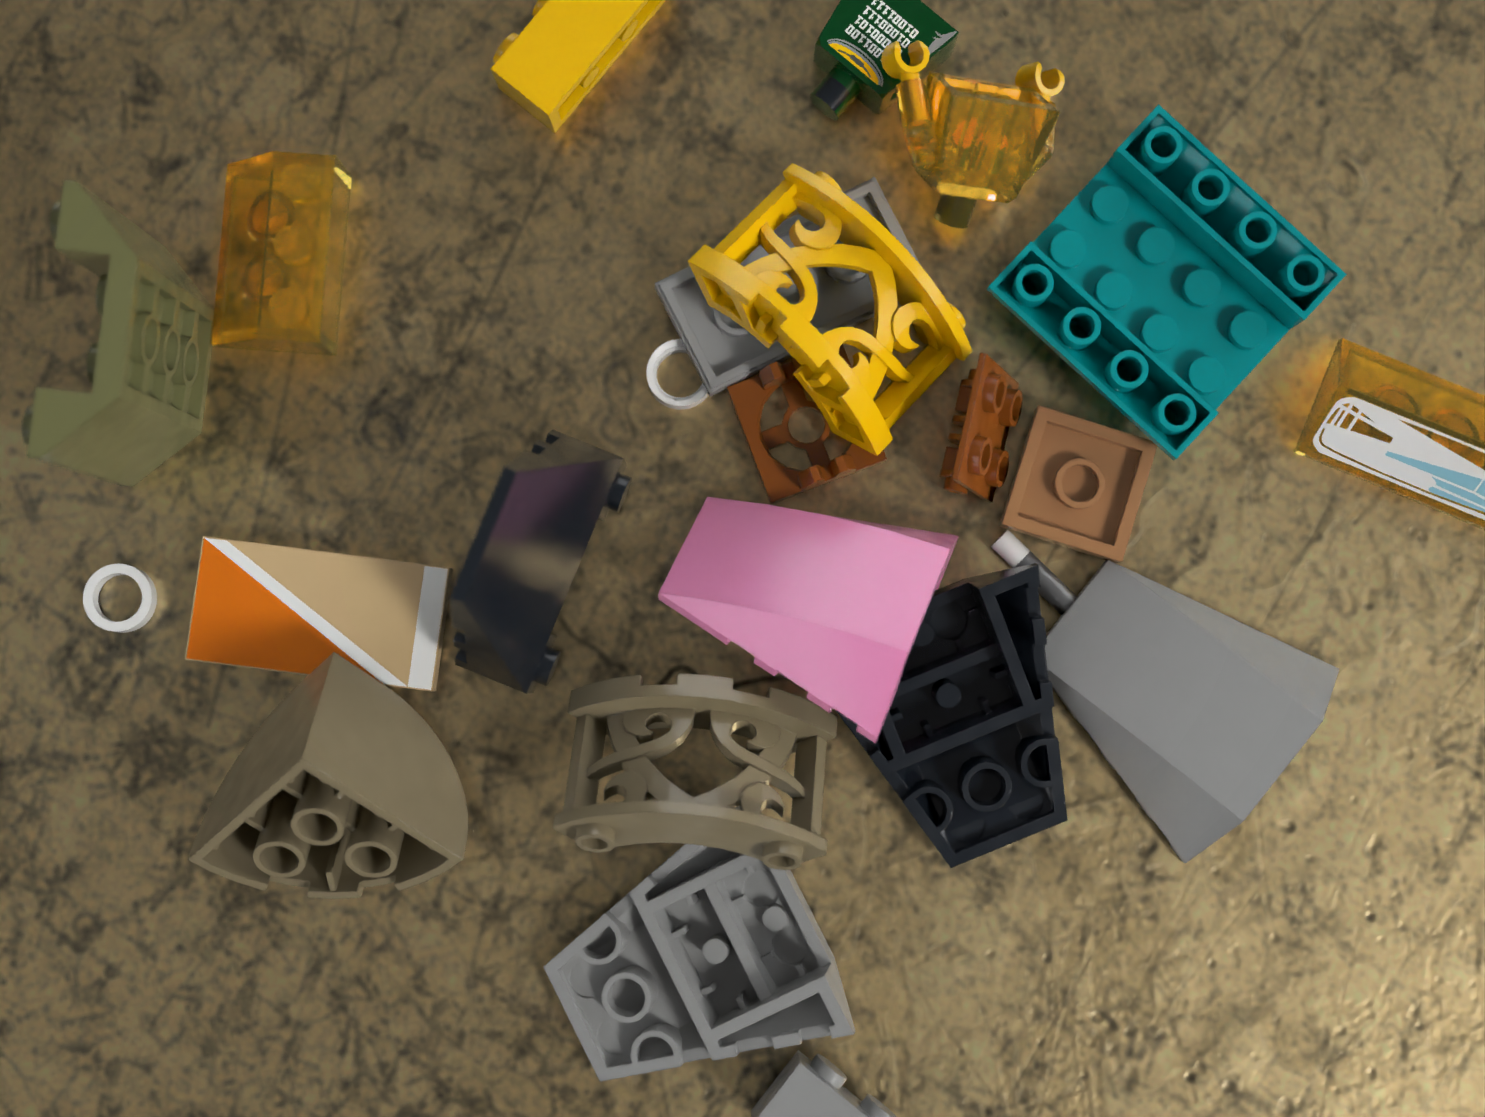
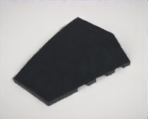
M1036 563L965 578L934 591L904 665L897 692L876 743L857 732V724L836 711L950 868L1067 821L1059 742L1055 736L1052 707H1054L1052 682L1048 678L1045 645H1047L1045 620L1041 616L1038 587H1041L1039 568Z

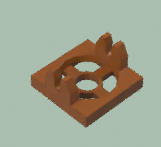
M841 344L839 355L852 368L845 348ZM794 357L791 358L790 362L782 365L780 362L771 363L760 370L758 376L727 387L729 397L770 505L887 460L884 450L878 456H875L850 442L841 456L830 461L824 446V442L830 433V427L816 403L807 400L801 383L793 375L801 366ZM781 386L789 408L784 414L782 424L761 432L760 419L764 404L772 393ZM799 409H813L820 414L824 421V431L820 438L814 442H799L789 432V419ZM789 443L796 449L806 451L812 467L804 471L787 467L775 459L769 450Z

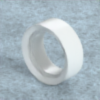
M674 339L663 343L652 353L647 364L646 377L649 389L658 402L672 409L684 410L695 407L704 401L708 396V391L702 383L701 387L692 395L674 397L664 392L659 386L657 371L661 362L669 355L675 353L688 354L682 339Z
M110 564L97 570L87 581L83 592V605L89 619L98 627L108 631L127 633L141 628L151 619L157 605V592L151 578L142 570L127 564ZM118 575H128L138 583L141 589V605L138 611L129 619L114 622L102 613L99 606V593L102 586L109 579Z

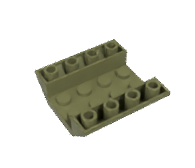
M64 180L61 201L58 200L54 203L50 215V231L55 241L54 249L100 277L96 289V306L98 313L102 316L99 341L91 345L87 357V376L93 384L92 393L36 387L34 402L27 407L22 421V437L24 443L28 446L26 457L120 486L133 487L202 433L217 312L164 245L78 181Z

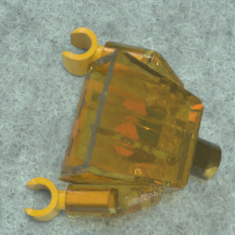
M919 40L909 44L910 65L908 66L901 58L899 42L895 41L885 47L882 52L881 62L883 69L889 76L901 79V83L895 87L901 127L910 162L921 178L935 192L941 194L934 213L935 219L951 227L968 228L978 199L1009 203L1015 200L1023 184L1052 158L1055 147V124L1060 111L1056 109L1055 103L1050 101V96L1058 94L1063 89L1065 83L1064 75L1056 68L1045 70L1041 73L1042 66L1037 61L1023 65L1017 71L1015 86L930 71L927 80L920 79L919 72L929 62L930 52L928 47Z

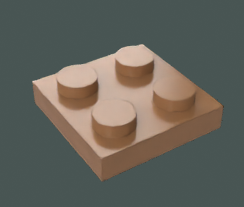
M1040 405L1037 406L1034 410L999 526L1115 563L1122 562L1157 445L1151 440Z

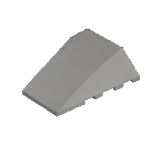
M1105 560L1077 595L1073 604L1060 616L1046 634L1047 645H1045L1048 678L1052 682V689L1076 721L1084 727L1099 747V752L1111 768L1117 771L1135 795V800L1150 820L1155 822L1170 842V847L1183 863H1187L1246 819L1322 723L1339 672L1337 667L1110 560Z
M693 844L683 845L543 966L600 1082L681 1067L683 1063L712 1058L714 1061L735 1057L739 1052L772 1046H774V1049L800 1045L804 1040L831 1036V1038L854 1035L856 1031L835 957L791 870L773 869L766 866L761 860L724 849Z

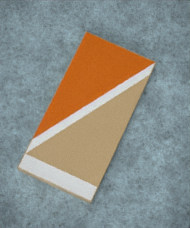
M203 536L185 660L308 676L335 652L385 686L435 692L453 569Z

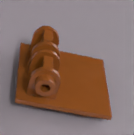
M980 353L977 368L970 369L968 379L961 380L955 411L966 414V416L954 415L952 423L963 427L962 434L950 433L948 436V441L959 445V448L946 446L939 476L945 479L944 491L967 495L969 490L986 502L993 503L996 487L1000 488L1003 486L1008 474L1009 454L1004 449L1009 427H1015L1020 419L1023 396L1021 390H1018L1019 383L986 353Z

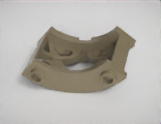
M678 673L677 684L643 685L642 675H631L607 679L571 690L568 713L575 716L577 720L563 812L555 814L553 829L575 840L579 848L590 852H608L614 849V847L643 843H681L737 852L761 860L766 866L777 870L796 869L801 866L802 862L827 854V840L821 837L826 743L836 738L838 715L831 711L828 713L807 699L777 688L770 687L767 697L733 690L734 678ZM670 728L668 733L653 740V731H650V729ZM692 728L707 729L711 731L713 741L720 752L733 764L743 769V771L723 785L693 798L670 782L650 761L661 758L678 748L688 737ZM731 734L748 737L752 740H747L745 749L733 740ZM608 735L614 753L603 758L605 737ZM796 752L793 777L782 768L785 766L790 755ZM624 770V772L614 776L604 788V801L616 794L623 795L625 797L624 801L596 805L599 780L607 775ZM769 784L774 785L792 797L791 823L762 815L761 811L764 809H773L783 818V801Z

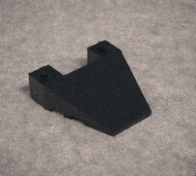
M551 430L548 433L546 442L538 440L534 443L532 453L524 451L504 466L450 596L452 627L465 632L463 634L457 631L453 639L454 647L460 649L455 657V665L526 694L534 693L537 683L547 686L554 674L561 655V651L552 648L557 637L551 633L597 520L604 522L609 509L619 512L632 481V477L624 475L627 466L624 458L555 430Z

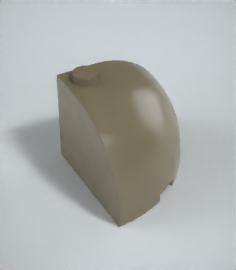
M333 652L279 703L244 747L224 778L203 818L188 860L222 877L261 890H267L269 881L309 888L307 898H361L363 888L394 883L399 891L426 882L446 872L464 859L468 836L466 798L451 757L427 722L398 694Z

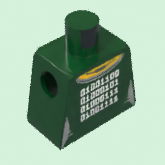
M840 0L815 44L814 62L827 75L810 94V99L822 113L833 120H838L856 98L874 113L881 114L905 95L901 79L892 78L883 69L881 58L885 47L898 41L901 46V58L909 66V44L917 40L923 42L928 47L930 56L926 67L919 72L920 81H922L952 54L959 32L920 0Z

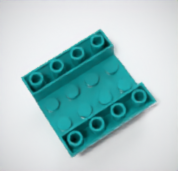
M1158 104L1116 149L1105 166L1034 242L1030 241L986 290L1174 461L1219 414L1216 409L1290 329L1303 322L1347 274Z

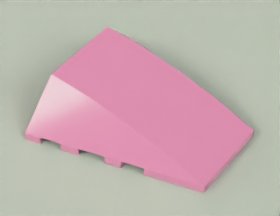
M707 497L658 593V600L726 645L731 641L755 656L754 663L774 677L778 672L808 691L807 699L828 713L835 709L857 724V732L876 743L897 692L904 665L935 589L938 590L959 535L835 517L769 504Z

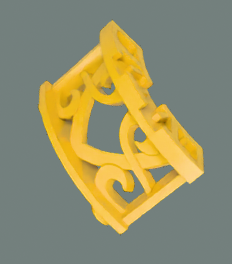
M791 163L783 171L785 179L714 249L704 244L688 260V263L709 306L738 323L768 349L778 341L797 360L801 366L793 375L812 397L826 419L832 433L878 456L893 440L889 429L956 358L964 361L972 353V348L963 330L966 326V321L961 312L954 305L947 302L934 281L910 252L869 212L843 193L838 183L831 176L822 171H817L813 174ZM797 209L802 217L817 224L820 228L818 231L807 230L798 219L789 230L790 240L795 246L790 248L775 234L774 230ZM839 239V240H840L841 242H843L844 244H835V243H836L837 240ZM759 245L769 254L744 267L740 265ZM839 267L869 275L874 298L873 336L864 330L854 327L834 328L821 334L810 323L816 311L818 292L815 280L808 268ZM794 282L799 292V302L797 304H790L777 293V288L788 289ZM912 323L919 339L927 345L904 368L892 354V351L894 349L899 353H909L920 346L910 338L909 328ZM841 344L854 346L868 356V358L862 353L857 352L852 356L853 366L850 368L839 355V348ZM886 375L891 380V382L874 399L883 381V378Z

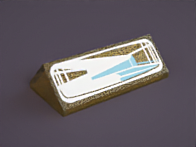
M1339 339L1294 453L1485 530V396L1347 339Z

